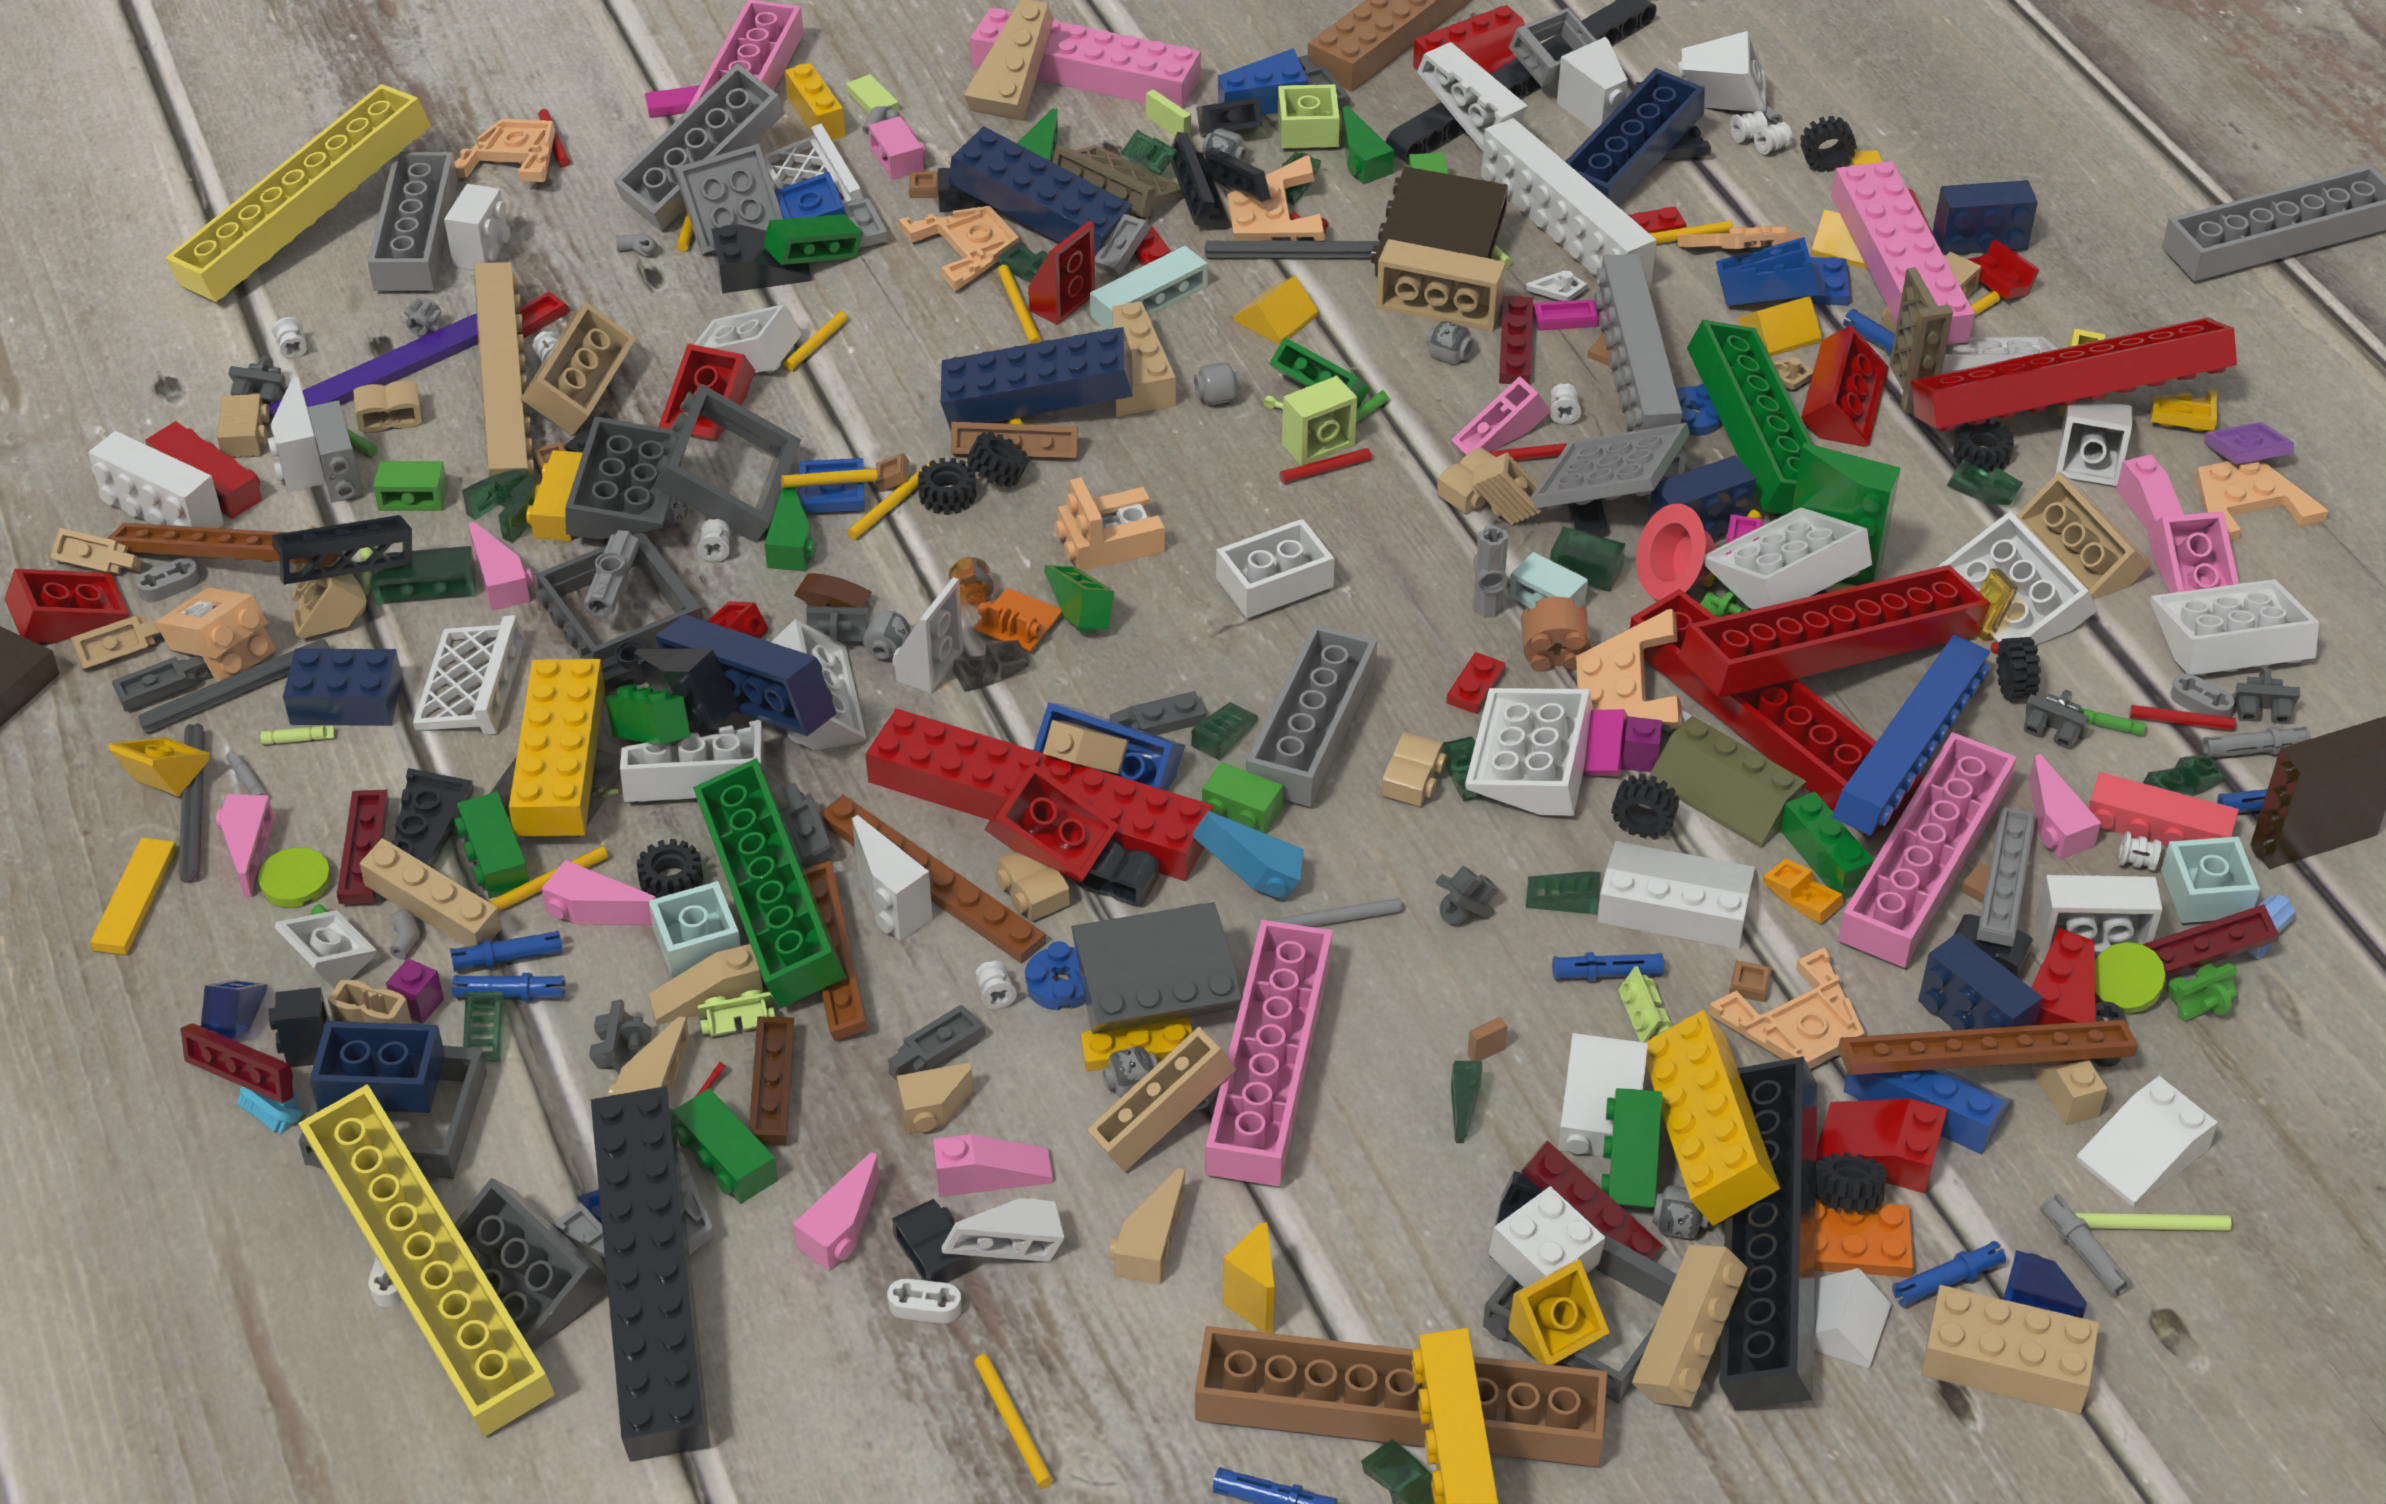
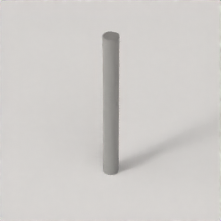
M1395 898L1275 918L1268 921L1314 927L1401 912L1402 908L1400 899Z

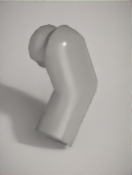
M876 106L871 110L863 125V132L869 135L868 125L899 117L900 112L891 106Z
M644 233L616 236L618 251L634 250L643 256H651L657 250L656 242Z
M400 909L391 914L389 918V925H395L394 931H397L399 934L389 950L394 957L404 959L419 939L420 930L414 914L408 910Z

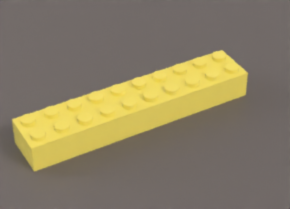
M380 84L165 257L179 285L215 302L224 298L237 284L247 279L259 266L269 261L281 248L290 244L303 230L312 226L325 212L334 208L341 199L356 190L363 181L377 173L380 167L391 158L399 155L402 149L413 140L418 139L424 131L431 127L419 98Z
M369 1085L363 1086L299 1122L298 1124L310 1147L482 1435L486 1437L553 1397L555 1393L546 1373Z

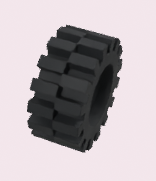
M1829 116L1828 121H1825V118L1821 117L1819 118L1820 123L1816 124L1815 121L1810 123L1811 129L1805 127L1803 130L1805 135L1800 137V146L1807 164L1812 169L1817 167L1819 172H1823L1824 167H1826L1827 172H1832V167L1840 168L1842 167V162L1846 165L1850 162L1848 156L1854 157V149H1857V145L1847 121L1844 122L1843 118L1840 117L1835 120L1834 116ZM1827 140H1838L1832 147L1826 149L1818 148Z
M1986 419L1987 422L1979 425H1969L1967 423H1964V426L1961 425L1958 428L1953 449V458L1956 457L1955 462L1957 464L1963 463L1962 468L1965 470L1969 467L1972 468L1971 473L1977 474L1978 470L1982 471V475H1988L1989 470L1993 474H1997L1999 469L2001 471L2006 469V465L2010 463L2014 439L2012 432L2008 433L2009 428L2006 426L2000 428V422L1995 421L1994 424H1990V419Z
M983 432L977 436L967 456V464L972 466L971 470L973 472H979L978 476L980 478H988L987 482L992 484L994 481L997 483V486L1002 487L1004 484L1006 487H1011L1012 485L1016 486L1028 465L1029 457H1026V451H1022V447L1019 444H1012L1013 440L1009 438L1005 440L1003 435L1000 434L996 437L993 432H989L988 435Z
M951 457L950 462H945V458H939L940 463L932 460L929 462V466L924 465L922 472L919 471L918 489L920 502L922 505L925 504V508L928 511L933 508V513L939 514L940 510H944V515H950L949 511L954 510L955 514L960 513L961 507L967 510L969 503L973 504L975 502L976 477L975 472L971 470L972 466H966V462L963 460L956 463V458ZM943 485H954L952 487H940Z
M2031 637L2001 639L1999 648H1997L1998 657H1996V663L1998 664L1996 672L1999 675L1998 685L2001 686V694H2003L2005 699L2029 698L2031 694L2036 696V692L2039 691L2038 684H2040L2041 680L2039 677L2041 667L2038 666L2040 657L2037 655L2038 648L2035 645L2034 639H2031Z
M1639 774L1638 780L1632 775L1629 776L1628 781L1624 779L1621 782L1611 813L1614 814L1613 819L1615 822L1620 821L1619 827L1622 830L1628 827L1629 834L1634 836L1636 831L1640 833L1641 838H1646V835L1650 834L1651 839L1657 838L1658 833L1664 836L1667 834V830H1671L1679 808V796L1675 795L1676 791L1673 787L1667 789L1668 783L1663 780L1659 784L1656 782L1657 777L1651 776L1650 780H1646L1645 774ZM1639 804L1646 805L1652 809L1644 808Z
M670 839V844L665 845L664 840L658 841L659 847L655 848L653 844L647 846L648 853L642 851L640 859H637V873L641 891L656 896V898L703 885L700 854L696 852V848L693 845L688 848V842L682 840L677 845L676 839ZM670 868L682 870L670 876L659 874L661 871Z
M1844 1152L1843 1156H1840L1838 1153H1832L1831 1157L1826 1155L1817 1162L1816 1199H1821L1820 1203L1823 1205L1831 1204L1830 1208L1837 1210L1839 1207L1844 1208L1843 1212L1850 1213L1851 1209H1855L1857 1213H1864V1208L1869 1212L1874 1211L1875 1207H1881L1884 1201L1887 1171L1883 1169L1884 1166L1881 1163L1875 1164V1159L1869 1157L1865 1160L1863 1159L1864 1155L1857 1154L1856 1157H1852L1847 1152Z

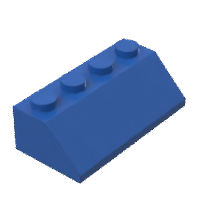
M1048 702L1035 743V751L1044 752L1052 720L1073 723L1129 740L1120 774L1104 770L1100 771L1162 790H1168L1176 777L1185 748L1184 744L1064 704Z
M1946 1069L1848 1075L1847 1072L1843 1091L1862 1101L1910 1098L1947 1108L1941 1137L1981 1155L2013 1100Z

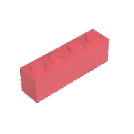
M2103 772L2098 773L2088 807L2101 822V829L2125 834L2128 831L2135 838H2138V836L2147 837L2149 842H2153L2155 839L2161 840V845L2168 846L2170 841L2231 837L2239 810Z

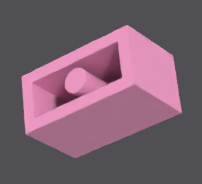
M901 116L868 125L870 149L891 180L908 176L910 172L924 171L925 147L921 141H917L912 127L907 126Z

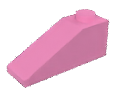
M1519 376L1451 439V442L1465 455L1479 447L1488 452L1493 451L1529 433L1551 411L1540 394Z
M2152 454L2123 461L2116 490L2147 529L2163 516L2184 515L2168 474Z
M468 523L472 547L491 611L530 602L528 589L534 587L530 569H523L520 557L477 523Z
M2041 754L2034 756L2029 783L2039 836L2044 845L2050 848L2060 860L2095 847L2101 822Z
M227 794L223 808H219L216 814L217 828L222 829L228 852L245 897H252L275 820L268 795Z
M565 860L541 888L545 910L554 918L564 919L574 924L652 925L649 900L656 899V896Z
M973 1134L933 1139L939 1197L1053 1183L1048 1148Z
M871 1151L793 1223L795 1247L829 1271L840 1261H845L849 1258L857 1245L880 1179L878 1158L875 1153Z

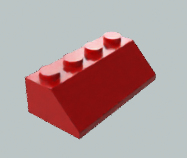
M1504 5L1415 38L1413 67L1418 70L1425 53L1451 42L1490 74L1517 58L1509 49V45L1516 28L1525 25L1523 18L1508 5Z
M1852 325L1821 341L1801 418L1806 427L1812 429L1820 439L1865 447L1870 443L1889 366Z

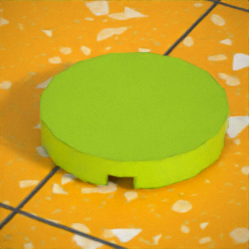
M302 847L281 850L272 855L261 866L258 874L261 892L268 902L279 907L288 908L304 906L303 902L312 899L314 902L319 899L329 888L332 878L327 859L318 851Z
M2124 942L2108 947L2095 959V996L2100 1002L2108 1001L2115 1003L2123 1010V1013L2130 1014L2144 1011L2154 1005L2160 998V994L2163 988H2165L2166 975L2163 962L2150 948L2143 944Z

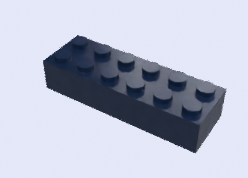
M1655 68L1565 162L1618 206L1704 115L1705 88Z
M985 126L951 157L949 184L1060 243L1088 221L1094 223L1095 256L1122 215H1131L1132 204Z
M1124 327L942 360L940 403L950 430L952 422L990 423L1133 397L1132 352Z
M686 614L655 635L660 649H713L739 705L734 710L738 713L805 736H809L837 714L832 702V693L827 687L822 674V665L817 657Z

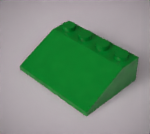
M1804 442L1801 450L1792 511L1802 507L1867 528L1872 565L1861 570L1858 575L1841 581L1856 586L1876 582L1883 564L1901 468Z

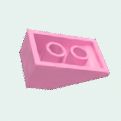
M2223 511L2163 516L2147 530L2153 560L2170 593L2239 584Z

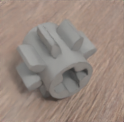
M416 298L413 304L410 303L403 312V314L408 316L405 322L407 328L418 336L428 335L437 331L444 323L443 320L438 318L442 313L440 307L429 299L421 301L419 298Z

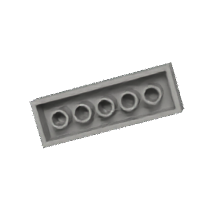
M737 63L614 180L621 199L660 231H664L686 209L673 169L753 145L785 114L779 95Z
M400 152L399 155L393 157L368 258L373 291H434L446 237L444 219L452 208L458 183L453 152Z
M1313 624L1246 760V771L1283 785V800L1309 807L1312 806L1376 670L1377 640Z

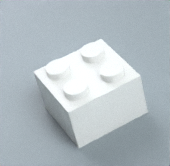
M466 184L446 215L444 222L453 267L474 270V263H492L497 260L500 249L504 243L508 242L510 237V227L506 224L505 219L506 204L502 201L501 189Z
M1550 1186L1494 1227L1488 1254L1525 1288L1576 1259H1581L1585 1272L1588 1273L1599 1264L1606 1237Z

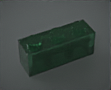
M472 546L412 551V564L372 570L371 584L376 605L475 597L476 567ZM391 552L384 554H386L388 557L402 555V552Z

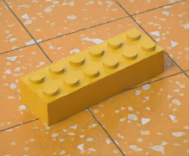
M600 659L532 660L509 802V811L515 836H585L605 691Z
M1702 1009L1646 1041L1645 1043H1648L1646 1067L1654 1091H1662L1661 1112L1689 1198L1711 1225L1718 1224L1779 1190L1778 1181L1726 1036L1707 1012Z
M1468 1328L1421 1334L1418 1339V1348L1412 1349L1413 1360H1411L1414 1384H1422L1423 1389H1418V1409L1421 1425L1429 1424L1430 1428L1425 1430L1426 1440H1424L1428 1465H1436V1470L1432 1471L1433 1481H1431L1434 1504H1498Z

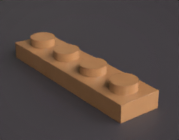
M951 423V454H969L978 435H981L983 432L987 435L989 432H993L996 437L1000 434L1003 435L1005 440H1008V438L1013 440L1012 444H1019L1022 447L1021 450L1026 451L1027 456L1077 458L1078 426Z

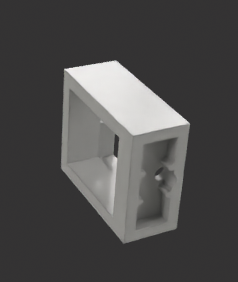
M1569 8L1516 28L1509 45V49L1541 87L1559 80L1561 60L1555 61L1541 45L1540 41L1560 34L1573 50L1597 41Z
M339 400L307 407L331 503L363 496L354 453Z

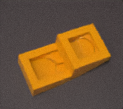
M1786 858L1763 876V882L1778 897L1800 913L1821 924L1843 906L1842 893L1814 882L1813 870Z

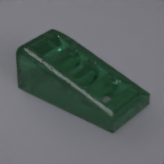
M1229 702L1191 730V746L1220 760L1258 721V715Z
M1585 871L1529 876L1526 908L1597 914L1601 872ZM1538 889H1545V895L1537 896ZM1552 890L1559 891V894H1552Z
M466 992L463 1047L493 1046V1051H483L485 1062H501L505 1017L503 992ZM494 1011V1015L475 1016L476 1012ZM494 1023V1027H474V1024ZM493 1034V1039H473V1035Z
M1454 1061L1452 1064L1450 1086L1454 1141L1456 1143H1464L1467 1137L1481 1087L1483 1063L1481 1061Z

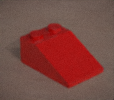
M1090 221L1049 251L1028 287L1029 311L1056 325L1089 301L1090 292L1095 290L1094 223Z
M687 344L658 427L672 428L679 413L684 412L680 409V406L685 400L687 393L691 392L694 394L700 384L707 386L741 406L755 373L754 367L744 354ZM699 414L691 436L717 441L725 428Z
M14 568L4 598L20 636L36 643L62 641L127 619L130 615L111 573Z
M1032 763L1017 779L984 830L1010 849L1081 882L1119 825Z
M1910 1098L1830 1102L1817 1146L1816 1164L1826 1155L1831 1157L1832 1153H1838L1840 1156H1843L1844 1152H1847L1852 1157L1861 1154L1864 1155L1863 1159L1866 1160L1871 1157L1875 1159V1164L1881 1163L1884 1166L1883 1169L1887 1171L1886 1183L1925 1194L1947 1108Z

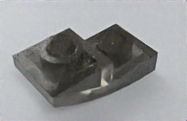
M1018 640L986 645L985 655L954 660L953 672L966 692L1005 680L1027 668L1030 660Z

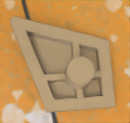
M1789 357L1773 362L1785 388L1794 390L1812 378L1814 370L1803 364L1797 357Z

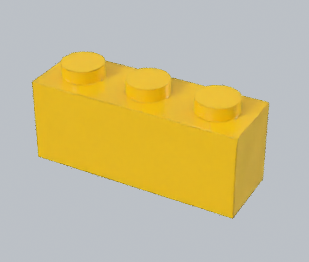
M811 63L799 64L784 70L787 99L812 133L811 127L821 123L831 140L845 137L843 107Z
M553 450L549 462L544 463L541 484L536 485L533 506H528L526 514L527 524L532 527L533 538L572 541L573 535L566 534L565 507L583 453Z

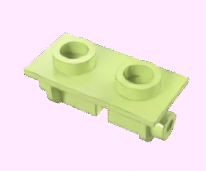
M1634 966L1618 992L1639 1041L1645 1043L1651 1036H1657L1673 1027V1024L1669 1020L1665 1008H1659L1662 1001L1656 990L1654 980L1647 975H1641L1638 966Z
M750 990L742 993L739 998L728 1000L723 996L712 997L705 1000V1004L698 1005L699 1019L707 1018L706 1020H700L702 1034H710V1037L735 1033L734 1019L741 1018L743 1031L757 1029V1016L775 1017L773 1007L766 1008L772 1006V995L770 992L763 993L762 990Z

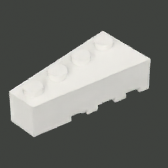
M1451 42L1425 53L1417 70L1420 77L1482 151L1485 128L1510 118H1514L1520 123L1528 105Z
M750 721V727L734 730L733 725L719 728V734L699 737L698 732L691 733V737L680 739L679 742L675 743L669 742L662 745L643 743L621 748L620 774L624 802L697 798L693 787L755 758L758 759L764 770L762 721Z

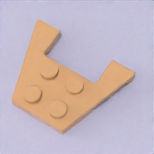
M500 119L477 137L478 144L471 149H462L459 152L461 157L455 161L457 177L467 178L479 161H493L494 163L518 162L521 164L517 171L520 181L544 182L555 135L553 122L545 120Z
M1309 155L1265 175L1271 199L1260 202L1238 190L1227 194L1236 241H1273V237H1290L1291 241H1297L1301 237H1314L1315 241L1326 240L1320 214L1290 220L1285 189L1315 181Z
M991 206L953 211V216L937 218L934 214H927L925 220L910 222V217L899 219V229L912 243L935 234H941L961 256V260L941 267L942 277L954 291L959 290L1019 247V237Z
M1788 226L1730 227L1729 233L1677 235L1678 247L1722 246V248L1726 249L1773 246L1800 238V232H1788Z
M2262 460L2240 464L2226 461L2197 468L2195 478L2201 504H2204L2206 513L2224 512L2230 541L2238 540L2241 533L2240 527L2231 515L2283 505L2299 526L2326 521L2329 511Z
M1672 609L1666 610L1576 656L1577 688L1590 689L1593 710L1625 709L1627 717L1662 720V725H1668L1670 729H1678L1682 725L1681 701L1677 695L1646 701L1643 650L1647 647L1677 642V624L1674 611Z
M1824 947L1797 961L1796 970L1814 989L1762 1015L1758 1014L1737 990L1710 1003L1709 1014L1713 1018L1781 1059L1785 1060L1804 1056L1810 1069L1840 1054L1837 1048L1841 1037L1864 1036L1865 1034L1849 998L1844 996L1839 985L1840 978L1838 974H1834L1829 963L1830 956Z

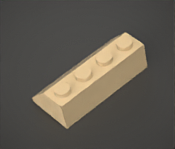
M2060 472L2016 515L2089 591L2093 600L2130 587L2153 564L2075 482Z

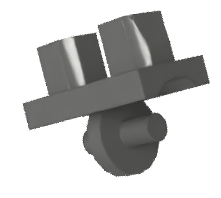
M262 356L257 364L250 363L249 368L231 366L228 372L233 381L230 392L232 396L250 395L253 392L261 394L263 404L271 405L280 401L288 388L285 383V377L281 374V368L274 367L271 357Z
M806 607L808 626L829 636L831 640L863 642V635L867 629V607Z
M2262 668L2259 677H2247V683H2237L2235 693L2231 694L2235 701L2234 706L2237 709L2238 719L2240 721H2255L2260 716V708L2271 709L2272 722L2288 724L2293 716L2294 706L2300 698V687L2283 686V679L2272 678L2271 670L2269 668Z
M2064 690L2061 697L2048 694L2046 700L2031 694L2026 705L2024 731L2038 737L2042 735L2046 726L2057 729L2054 735V742L2061 747L2071 749L2078 738L2084 740L2088 731L2086 727L2089 716L2079 713L2081 706L2071 702L2073 693L2069 690Z
M1462 866L1452 878L1441 874L1435 881L1438 886L1450 892V894L1443 898L1439 908L1440 915L1446 922L1459 924L1467 918L1469 911L1487 919L1495 912L1488 903L1498 893L1499 889L1487 876L1480 874L1478 877L1472 870Z
M622 999L612 1001L609 1014L596 1016L595 1032L605 1042L591 1045L589 1053L590 1059L597 1068L613 1066L618 1074H620L622 1067L632 1059L633 1052L638 1051L639 1047L647 1045L652 1037L651 1027L643 1023L642 1017L629 1015L624 1009L625 1003Z

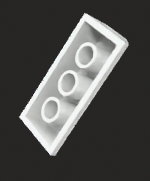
M794 619L771 642L817 657L822 665V674L826 685L832 693V702L837 714L809 736L787 730L788 737L796 744H802L814 751L863 743L867 738L846 645L836 640H831L829 636Z

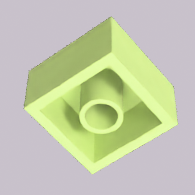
M1335 84L1278 86V122L1281 148L1339 147L1340 118Z
M1338 376L1283 396L1282 445L1301 466L1355 445L1356 395Z

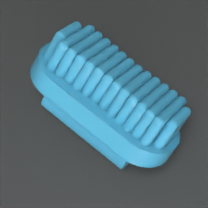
M243 1086L239 1089L240 1096L237 1100V1105L247 1110L254 1117H257L260 1122L266 1124L273 1132L278 1131L279 1134H282L293 1124L301 1120L304 1111L296 1105L298 1095L293 1092V1099L280 1103Z

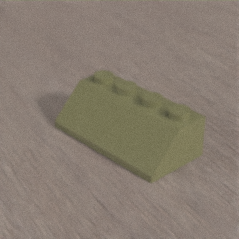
M1691 716L1671 735L1648 776V780H1650L1651 776L1657 777L1656 782L1659 784L1663 780L1668 783L1667 789L1673 787L1676 791L1675 795L1679 796L1680 801L1760 848L1781 830L1785 803L1804 796L1806 786L1804 779L1694 716Z

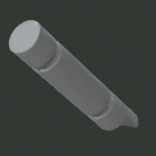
M233 750L228 752L226 759L249 794L267 795L241 756H236Z

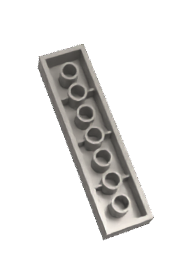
M2372 165L2172 217L2168 219L2162 248L2193 281H2198L2386 230V179Z
M1640 255L1603 256L1602 268L1597 269V285L1600 287V290L1594 294V303L1596 310H1600L1599 326L1601 330H1605L1606 349H1612V351H1609L1610 369H1615L1614 386L1615 389H1620L1619 405L1620 409H1625V429L1632 432L1680 424L1682 411Z

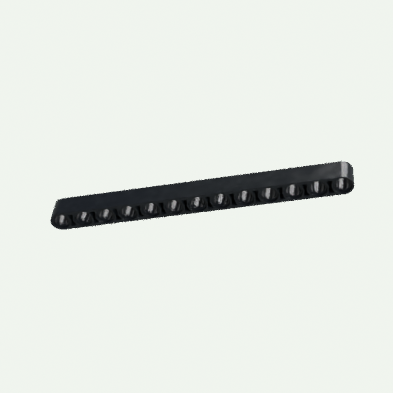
M1616 0L1583 19L1581 23L1597 40L1605 37L1613 46L1649 25L1654 19L1657 9L1656 5L1648 0ZM1560 34L1541 44L1555 61L1561 60V56L1574 51ZM1518 58L1490 73L1491 76L1520 100L1542 88ZM1440 102L1392 130L1386 139V143L1394 150L1395 156L1409 164V154L1431 153L1466 131L1444 104Z

